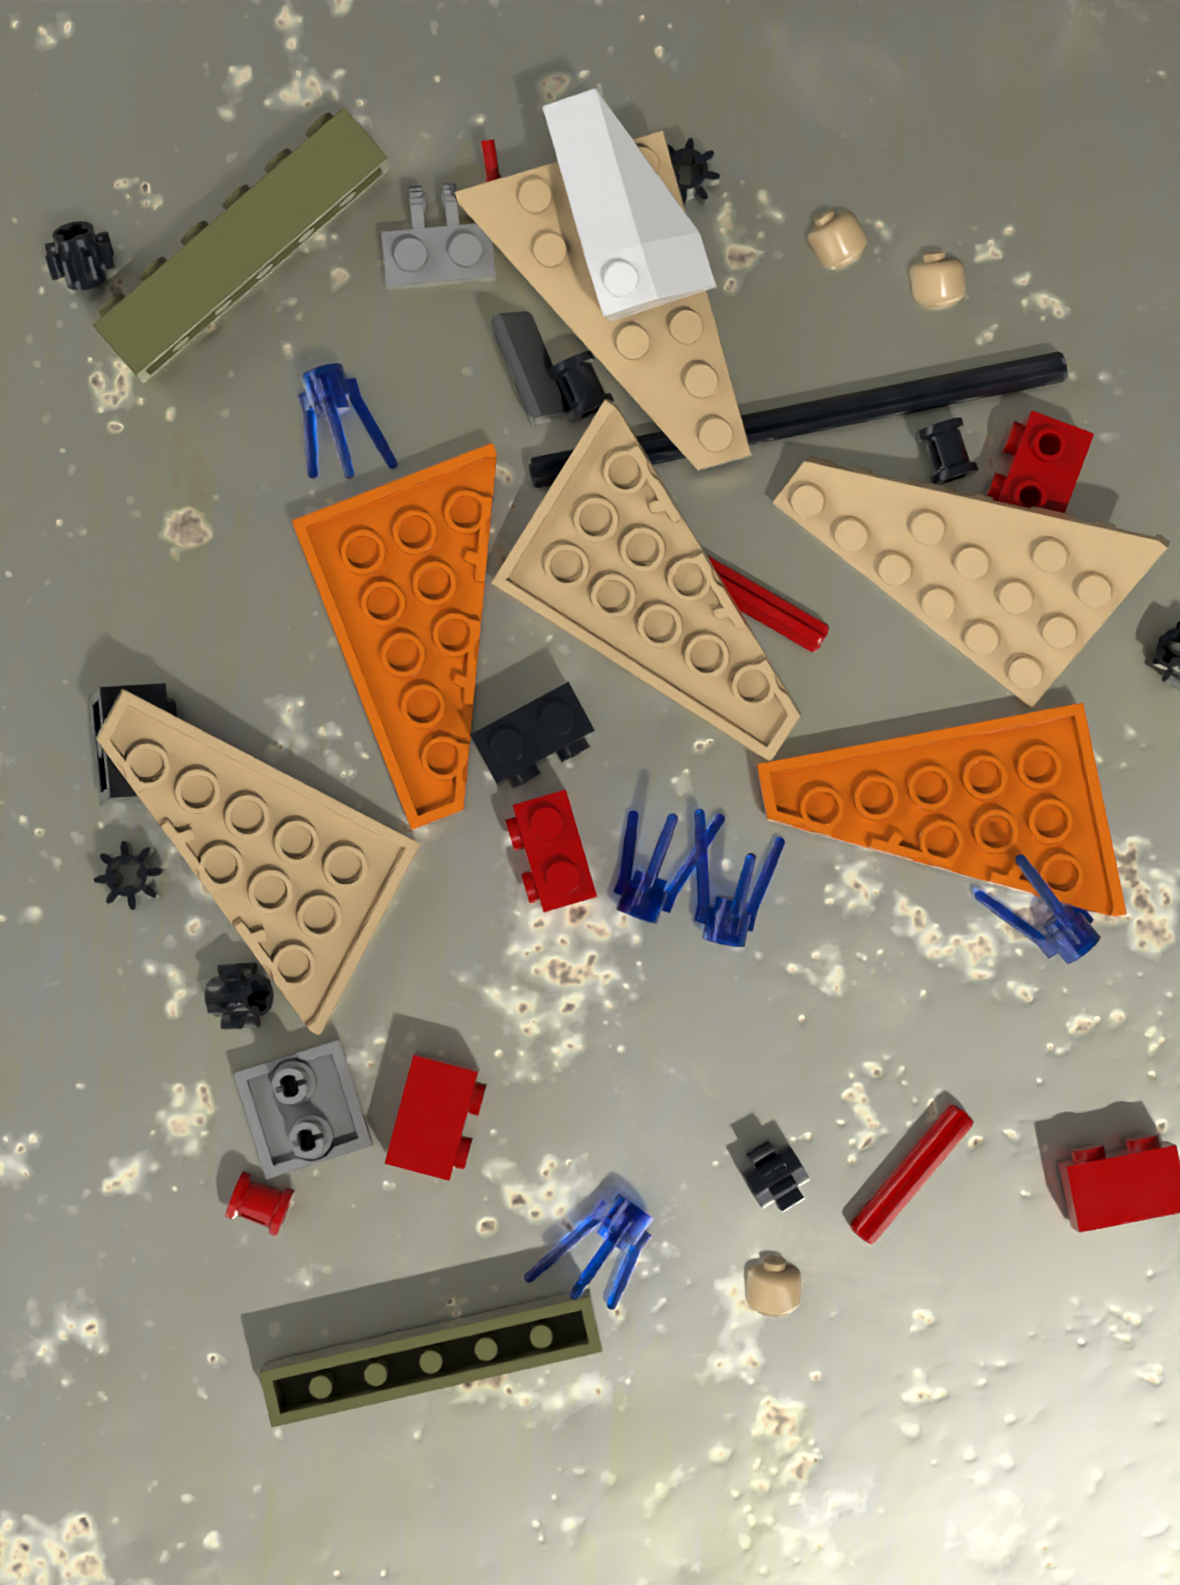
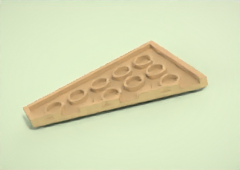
M663 130L633 139L686 213ZM558 161L455 192L458 204L698 471L752 456L707 290L612 322L607 320L603 316L588 269Z
M609 399L604 400L491 583L771 762L802 713L620 409Z
M809 456L802 463L772 502L1031 708L1170 544V541L1159 534H1156L1154 537L1118 529L1115 524L1101 521L1087 522L1080 520L1075 515L1035 506L1029 509L994 501V497L977 493L967 495L957 492L955 488L914 479L905 481L874 474L873 470L857 466L847 468L837 465L834 461Z
M121 689L96 736V740L306 1027L311 1032L320 1036L420 843L134 694Z

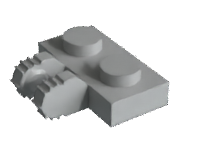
M456 182L443 183L444 189L441 191L442 206L446 212L447 226L438 227L425 226L426 198L425 193L422 191V186H409L413 229L381 231L387 290L496 280L492 240L476 223H459L458 202L455 195L457 191Z

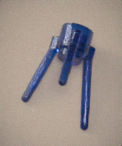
M342 364L322 365L310 369L301 375L300 378L304 392L298 395V399L303 413L305 457L309 478L314 479L318 476L315 411L318 418L328 419L344 477L348 480L354 477L355 472L339 416L350 409L348 401L351 402L387 466L390 469L397 467L398 462L389 448V444L361 397L356 378L347 379Z
M697 809L694 813L698 903L694 921L705 924L702 935L704 940L726 946L745 947L748 932H753L757 912L779 862L785 840L782 837L775 839L749 901H746L757 858L754 853H748L745 857L734 897L716 895L714 905L710 904L705 812L702 809Z
M635 810L630 811L624 836L620 874L613 891L621 895L616 909L653 924L658 923L662 911L671 913L678 893L724 824L725 817L723 814H717L665 891L667 880L658 877L671 843L678 822V816L675 813L667 816L647 871L636 869L632 879L639 814Z
M1018 854L1015 857L1017 865L1053 912V915L1043 924V928L1048 933L1047 935H1043L981 890L975 892L974 897L978 902L1035 943L1048 959L1058 953L1066 964H1071L1088 953L1101 938L1091 925L1094 918L1089 912L1072 906L1064 907L1023 854Z
M617 1193L610 1204L602 1199L587 1219L524 1274V1280L527 1283L533 1282L596 1226L602 1223L596 1233L605 1240L570 1290L569 1297L573 1300L578 1299L614 1248L617 1247L624 1252L630 1243L606 1304L608 1309L614 1310L627 1286L641 1250L652 1236L646 1229L653 1221V1218L619 1193Z

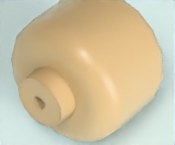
M830 209L813 220L817 227L809 232L807 243L823 267L841 268L864 252L868 238L853 213L842 211L835 215L833 209Z
M945 251L924 253V261L913 264L909 270L913 299L916 303L924 305L925 308L956 304L966 293L963 263L957 258H946Z
M778 1256L766 1257L764 1264L753 1265L747 1272L746 1299L748 1305L765 1316H784L794 1311L801 1301V1272L795 1266L786 1265V1260Z

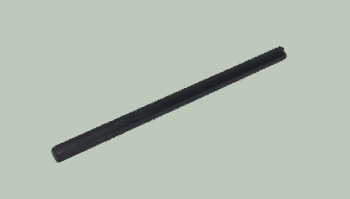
M1057 351L741 416L749 445L1062 383L1068 376V369L1063 353ZM663 431L636 436L653 465L686 458ZM574 449L532 457L528 462L533 486L536 488L551 486Z

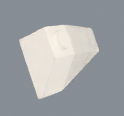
M596 88L542 106L603 316L612 322L717 287L700 232Z

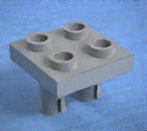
M341 1039L233 1073L266 1179L373 1146L372 1137Z

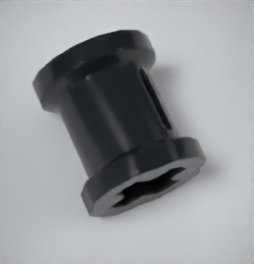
M591 351L576 354L557 363L548 370L551 379L558 381L570 410L566 415L570 422H577L595 415L606 399L613 403L615 402L611 393L604 392L592 365L595 358Z
M962 417L930 425L916 433L917 441L925 445L934 472L930 477L932 484L944 485L979 471L977 463L969 459L960 432L964 427Z

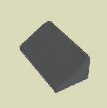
M527 311L499 313L492 316L491 326L531 425L534 424L536 427L567 414L570 408L558 381L552 380L548 373L553 364L532 314Z

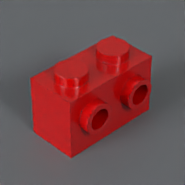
M1032 410L1024 418L1023 423L1013 421L1002 452L1011 455L1003 475L996 472L993 474L985 495L994 497V501L1029 509L1035 506L1065 513L1094 433Z
M566 789L512 805L516 817L505 819L514 851L525 849L531 870L522 872L521 876L530 905L541 902L543 912H548L596 898V890Z
M415 1052L412 1057L384 1164L448 1181L452 1177L454 1168L465 1170L473 1140L471 1137L463 1136L467 1116L471 1114L479 1117L487 1084L477 1082L480 1069Z
M1148 1134L1126 1139V1149L1105 1153L1104 1145L1099 1144L1071 1150L1072 1159L1058 1162L1071 1228L1082 1233L1179 1214L1180 1160L1177 1145L1168 1141L1160 1142L1159 1134Z

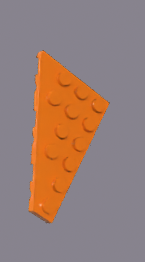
M493 443L292 520L411 830L464 811L497 452Z
M1084 703L756 765L767 821L1107 917L1115 918L1127 915Z

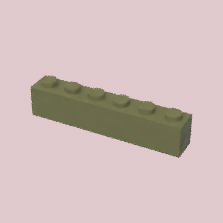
M345 108L341 109L334 116L328 112L319 117L306 131L305 135L308 139L293 152L286 148L275 155L265 166L264 171L267 174L251 188L245 184L236 189L224 201L222 207L225 211L210 224L204 220L192 227L181 239L183 247L168 260L165 257H160L153 261L140 274L141 284L126 297L123 293L116 294L99 309L97 315L100 319L92 326L143 384L391 170L388 157Z
M589 1288L265 1362L259 1371L272 1428L603 1351Z

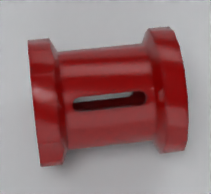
M243 1170L232 1193L225 1217L231 1220L237 1216L267 1227L269 1234L277 1237L287 1216L295 1190L287 1187L284 1191H280L252 1180L251 1173Z

